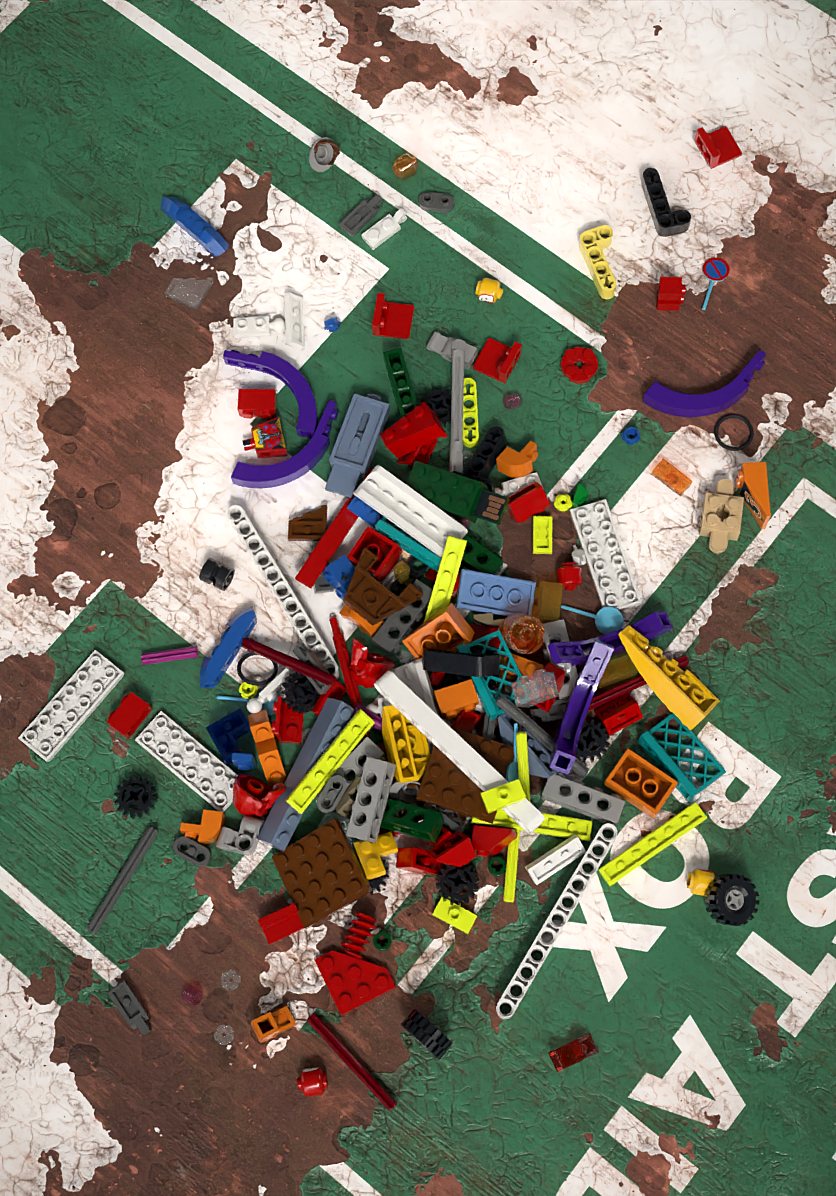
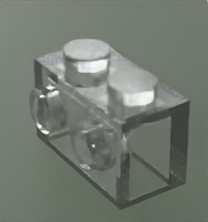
M545 669L536 670L533 672L534 675L519 677L517 682L512 683L516 707L529 708L559 696L554 673L545 672Z

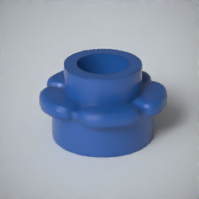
M337 317L328 319L324 322V330H329V332L337 331L341 322L338 321Z
M628 427L622 433V439L625 440L626 444L632 445L639 442L640 432L635 427Z

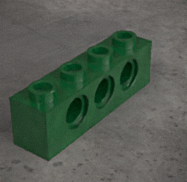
M397 348L383 352L400 418H403L414 410L418 404L402 350Z
M467 533L463 540H467L466 547H470L472 550L464 552L461 564L471 571L497 575L503 568V558L498 553H492L487 550L485 544L480 541L476 542ZM483 557L487 559V562L479 563L477 560Z
M371 796L368 798V804L371 802ZM387 799L386 812L383 814L380 828L436 843L445 822L441 813L436 809H425L414 803L410 805L399 799ZM366 815L363 817V822L366 821Z

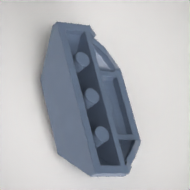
M503 713L498 717L502 744L514 747V723L517 722L507 713ZM518 724V732L524 731L527 733L529 774L549 779L559 771L549 767L552 752Z

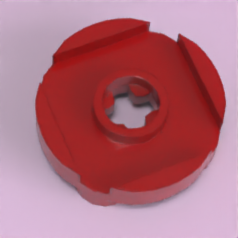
M575 347L566 350L561 360V371L564 376L569 378V381L577 384L586 383L597 373L598 360L592 349ZM581 362L584 365L581 369H578V366H574V364Z

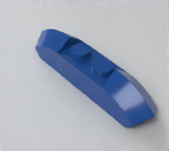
M162 197V211L209 253L217 257L226 252L229 244L195 211L176 197Z
M253 606L241 610L227 623L230 629L223 633L222 642L219 646H215L211 653L212 657H206L200 670V688H213L219 684L241 649L242 640L248 638L257 624Z

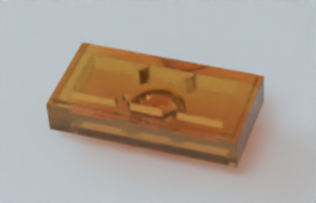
M664 458L651 472V475L680 497L693 483L690 478Z

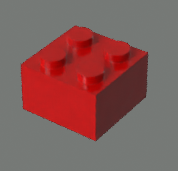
M367 526L347 558L352 565L357 566L361 553L366 547L378 557L376 563L367 573L382 582L403 553V550L397 543Z

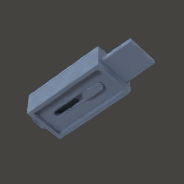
M358 394L353 395L329 458L332 471L325 486L326 491L352 498L359 477L364 478L368 474L381 440L380 434L384 432L390 416V405L382 402L381 398L376 394H368L365 397Z

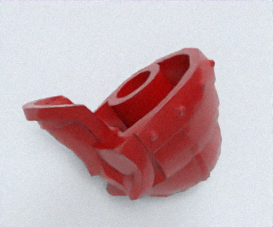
M353 638L351 662L347 669H349L358 685L365 688L375 687L374 683L388 670L390 671L395 667L394 661L380 654L368 652L364 645Z
M240 774L235 778L233 784V805L240 814L262 817V815L268 813V809L272 808L273 803L286 791V786L277 782L271 788L265 782L252 775Z

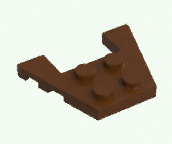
M365 547L343 602L373 626L419 600L423 593L410 583L398 597L367 573L376 563L378 557Z

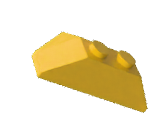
M393 705L383 706L382 736L388 762L397 765L394 776L399 783L418 781L426 770L431 756L427 738Z

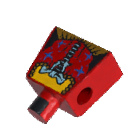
M279 417L252 427L253 438L242 440L244 450L255 449L258 458L288 456Z

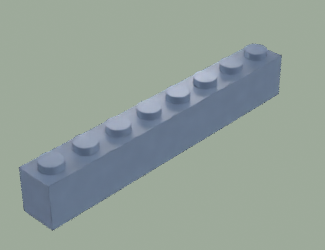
M327 698L284 783L286 791L275 801L257 839L273 848L285 851L303 813L299 814L285 800L347 725L355 709L343 701Z

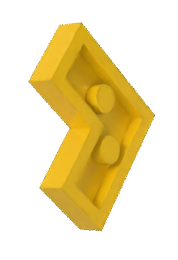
M391 832L378 835L376 843L364 840L353 843L354 851L367 880L386 875V870L380 857L398 852V847Z

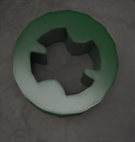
M500 857L492 858L488 863L489 872L494 876L503 875L506 871L505 861ZM496 861L499 862V865H503L499 872H496L495 868L491 867Z
M379 932L374 936L373 943L376 949L386 951L391 947L392 940L388 933ZM380 936L388 939V944L385 943L386 946L381 947L379 943L377 944V939L380 940Z

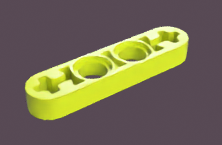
M464 378L462 442L469 448L475 447L479 442L476 382L472 378ZM466 384H470V395H466ZM471 400L474 405L471 408H466L464 402ZM472 417L475 422L472 425H467L464 420ZM468 430H472L473 439L471 442L467 439Z

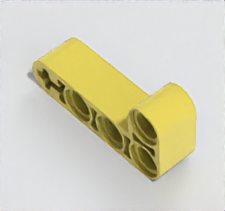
M602 225L583 232L580 235L579 250L599 295L603 299L613 298L616 291V280L602 249L609 247L612 243L613 230L608 225Z

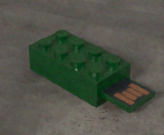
M415 461L412 471L406 473L407 475L403 483L446 514L476 523L477 518L500 525L510 500L509 497L488 491L489 487L480 481Z

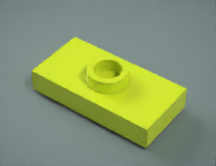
M533 516V554H552V516Z
M519 779L480 794L488 813L526 800V795Z
M441 897L432 915L469 934L478 916L455 903L450 905L449 900L444 902V897Z

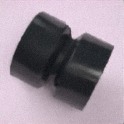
M209 558L200 571L199 579L207 584L213 583L215 588L225 591L232 582L235 570L227 565L221 566L219 561Z

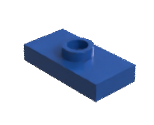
M232 753V761L237 769L256 770L257 762L251 753Z

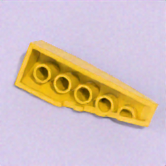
M628 625L618 634L628 655L646 683L667 706L668 710L673 712L681 720L682 724L690 730L702 721L720 702L693 673L679 668L676 660L673 658L669 660L662 654L663 651L660 648L650 646L648 644L649 640Z

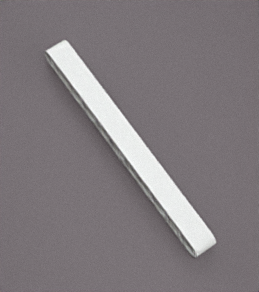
M239 505L229 507L227 516L230 524L301 642L315 655L319 652L325 653V656L319 660L326 669H335L332 675L337 680L340 674L337 663L243 508ZM234 514H241L237 519L232 518ZM243 529H250L246 534L241 533ZM253 544H259V547L256 549L250 548ZM262 559L269 560L266 564H260ZM272 574L278 575L274 580L269 579ZM280 590H287L285 595H278ZM290 605L297 606L294 611L287 610ZM301 620L306 621L303 627L297 626V623ZM310 636L316 637L312 643L306 641Z
M388 670L374 683L375 688L484 792L509 783L391 671ZM527 799L502 808L529 834L545 820L542 813Z
M606 823L599 829L497 1003L496 1012L500 1018L509 1019L514 1015L612 847L618 834L613 824ZM610 830L613 833V837L605 838L602 832ZM594 847H601L603 854L597 856L593 853L592 849ZM590 864L593 867V871L586 873L583 871L582 866ZM580 881L583 884V888L575 890L572 883ZM565 898L571 899L573 906L570 908L564 907L562 900ZM558 915L562 917L563 923L561 925L553 924V916ZM544 933L552 935L553 940L550 943L542 941L541 936ZM535 950L540 951L543 955L539 961L533 960L531 957V953ZM524 968L532 971V976L528 979L521 976V970ZM513 986H519L522 994L515 997L510 993V989ZM502 1004H509L511 1006L509 1014L505 1015L500 1012Z

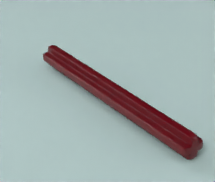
M250 638L242 640L241 646L244 649L328 686L335 684L336 677L328 672Z
M686 655L674 659L678 662L677 666L679 668L689 664ZM640 674L594 695L588 711L647 683Z
M315 1013L307 1019V1022L389 1111L393 1110L397 1102Z

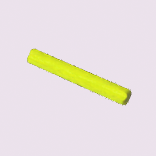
M520 731L516 733L518 779L526 799L531 803L527 733Z
M514 830L518 836L508 845L503 898L505 902H514L520 830Z

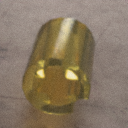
M403 562L396 564L394 567V578L401 584L408 582L410 579V567Z

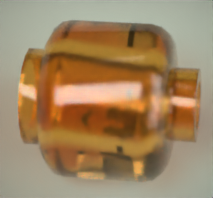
M405 153L394 159L392 169L398 179L406 180L417 174L416 167L419 164L415 156L411 157L408 153Z

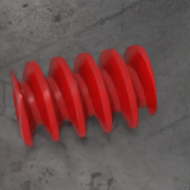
M355 912V916L359 920L353 919L351 921L355 927H348L351 935L346 934L344 936L348 942H341V946L344 948L342 951L362 959L363 957L359 954V951L366 952L362 944L370 943L366 936L373 937L369 929L377 928L373 924V921L377 920L363 913Z

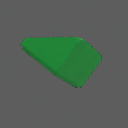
M578 483L572 509L581 506L588 500V491L580 483Z

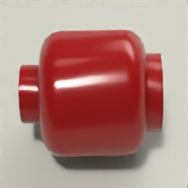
M575 562L562 563L561 567L557 569L558 585L565 587V591L576 590V586L582 584L581 567L577 566Z
M320 1067L302 1070L301 1077L297 1078L298 1090H302L306 1097L322 1095L325 1089H328L326 1072H323Z

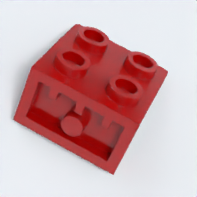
M726 126L711 133H706L703 127L696 130L694 142L710 169L742 156V151Z
M377 293L372 322L373 335L409 339L414 305L391 303L386 301L385 293Z
M488 338L473 365V370L505 384L522 354V344L515 341L514 345L509 347Z
M278 696L277 701H274L273 712L276 715V720L272 721L274 737L277 738L279 743L302 744L305 713L292 712L293 707L288 708V703L283 701L282 696Z

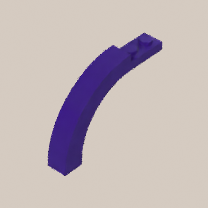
M236 350L224 351L223 359L226 365L267 373L282 381L292 391L298 402L299 417L296 427L298 436L313 437L318 426L315 399L308 382L293 365L279 356L264 351L261 352L260 357L255 354H242Z
M759 350L731 383L717 391L701 395L682 394L672 391L655 381L644 394L643 402L660 412L679 417H701L718 413L735 404L747 393L749 383L754 377V372L756 370L760 371L766 363L764 361L766 353Z
M329 400L313 437L298 454L283 462L272 465H251L238 461L231 475L233 484L247 488H272L290 483L309 472L322 459L330 446L328 436L331 433V424L333 420L337 419L339 414L336 402Z
M655 611L640 621L629 625L647 638L649 642L674 629L666 611ZM624 628L589 640L553 642L548 645L550 656L555 664L571 663L572 666L583 665L587 660L595 639L614 646L611 657L627 652L618 635Z
M595 639L562 715L552 748L550 768L567 775L569 774L576 759L577 744L584 719L596 688L614 651V646Z

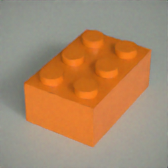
M627 749L605 780L604 786L654 819L676 788L678 782L630 749Z

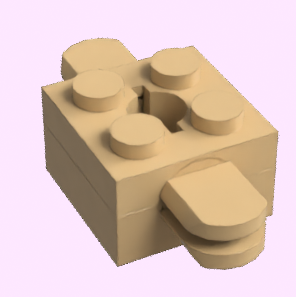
M729 479L719 480L715 493L706 492L703 500L699 536L710 537L709 548L714 553L724 552L728 546V540L737 541L740 534L744 497L734 496V483Z

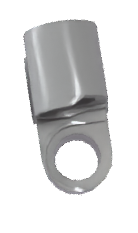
M245 815L241 821L239 832L222 827L216 847L246 856L252 855L256 850L259 841L257 837L265 820ZM244 841H250V846L247 849L241 848Z

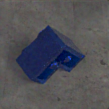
M238 709L206 727L226 765L232 764V753H242L236 739L251 731L242 710Z

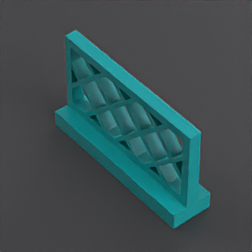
M384 516L377 522L375 531L397 543L401 549L438 572L442 558L417 540H414L410 535H406L401 528L400 530L397 529L399 528L398 526L386 522L387 518Z
M500 630L466 645L457 646V652L472 654L470 648L479 646L484 648L482 654L487 649L507 656L509 659L507 667L500 664V668L505 670L502 679L487 676V681H485L484 677L468 676L473 681L476 693L490 721L505 713L502 709L499 710L495 703L498 696L504 695L508 700L514 701L515 703L513 704L516 707L533 700ZM498 637L500 641L499 649L488 646L489 640ZM508 671L517 675L518 678L515 684L505 680ZM490 679L500 682L498 692L489 689L488 683ZM503 684L514 687L511 697L500 693ZM516 688L523 690L527 697L522 700L513 698Z
M674 713L649 731L643 733L637 741L660 770L678 782L676 789L688 803L726 773L724 768L687 726L683 725ZM674 719L679 725L678 730L668 729V722ZM656 731L664 732V741L656 740L652 734ZM667 734H678L677 743L667 742ZM681 735L689 736L691 745L681 744ZM667 746L677 747V756H669L666 752ZM680 748L691 750L690 759L680 757ZM694 750L701 751L704 754V761L694 759ZM679 761L690 763L689 772L680 769ZM693 763L704 765L703 774L693 773ZM707 765L714 766L719 773L715 776L707 775ZM692 776L703 778L702 786L698 789L692 783Z

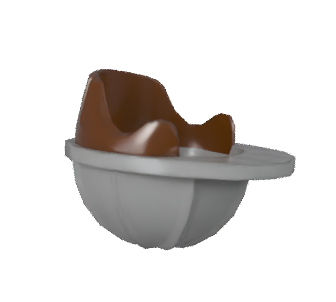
M322 137L312 144L309 153V164L313 170L317 172L326 171L333 165L340 154V148L332 139Z
M421 780L406 783L395 781L392 783L389 793L393 799H399L410 805L413 803L418 804L422 808L425 804L424 801L416 799L422 783Z

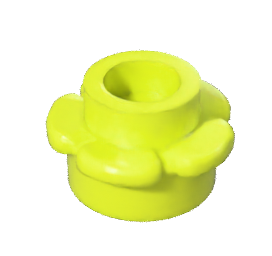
M559 494L555 497L554 506L559 511L565 512L572 507L573 501L568 494Z
M246 682L240 685L239 692L244 699L254 698L257 695L258 686L250 685Z

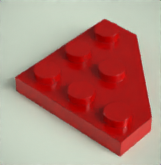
M333 950L314 959L341 1016L396 988L387 968Z

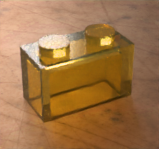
M540 581V586L535 587L534 599H538V605L533 606L532 617H536L537 624L559 621L563 583Z
M625 655L610 660L598 687L602 688L636 676L638 670L630 656Z

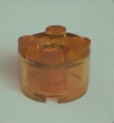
M516 612L510 614L499 627L508 648L515 652L531 654L537 651L543 644V632L545 633L543 624L536 617L526 613Z

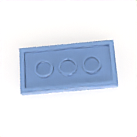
M461 569L455 608L531 620L536 582Z

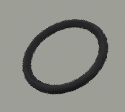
M730 414L722 417L717 422L714 436L721 447L730 451H739L750 445L753 440L754 430L750 421L745 417ZM730 418L744 421L750 430L748 441L739 447L725 445L718 435L719 426L723 421Z
M250 652L239 660L237 673L244 682L250 685L259 686L267 684L275 678L278 672L277 663L272 661L274 671L268 679L260 682L250 681L243 676L241 665L248 657L258 654Z

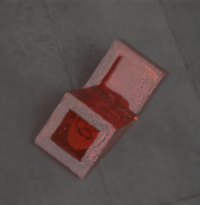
M590 1033L548 1052L557 1072L599 1053Z

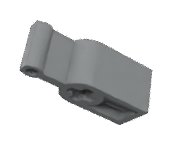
M434 332L426 348L452 362V341L457 339L453 337L447 338L438 332ZM465 343L464 368L470 370L477 357V348Z

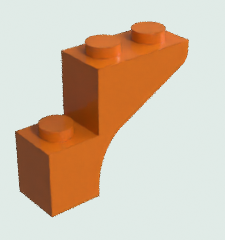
M267 710L247 715L268 785L271 787L277 782H285L287 776L274 733L272 732V725Z

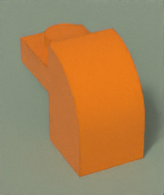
M530 441L520 453L506 447L496 458L498 471L514 478L529 475L533 471L532 462H535L538 457L537 443Z
M346 604L339 612L343 618L353 622L361 632L372 638L384 623L382 620L372 626Z
M203 809L201 825L181 823L180 831L182 834H185L184 837L196 839L199 836L198 842L200 844H210L218 839L221 829L224 827L225 814L219 811Z
M287 1006L273 1013L268 1012L251 1021V1026L260 1043L268 1041L296 1025Z

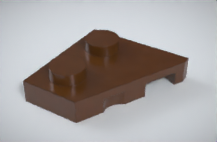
M327 505L321 506L316 511H309L301 517L289 520L288 541H320L327 531Z

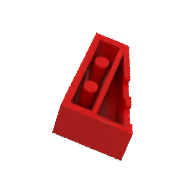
M425 402L380 434L385 446L397 458L417 450V447L420 445L433 443L432 440L436 438L448 437L436 413Z

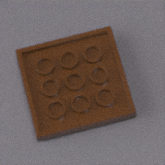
M451 727L506 779L508 765L513 762L515 757L514 747ZM434 745L416 799L493 824L497 810L491 813L487 812L480 795L484 791Z
M338 818L329 821L291 844L285 851H280L272 856L292 902L298 908V915L305 929L312 927L372 891Z

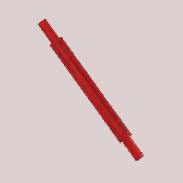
M333 617L329 619L334 635L332 639L352 708L355 709L358 704L363 706L358 685L349 669H347L351 660L344 635L340 632L337 618ZM368 731V732L365 734V736L362 738L363 740H364L366 737H369V738H370L369 731Z

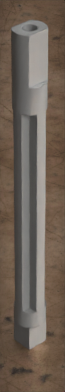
M460 339L452 341L449 472L458 475L463 473L462 441L465 341Z

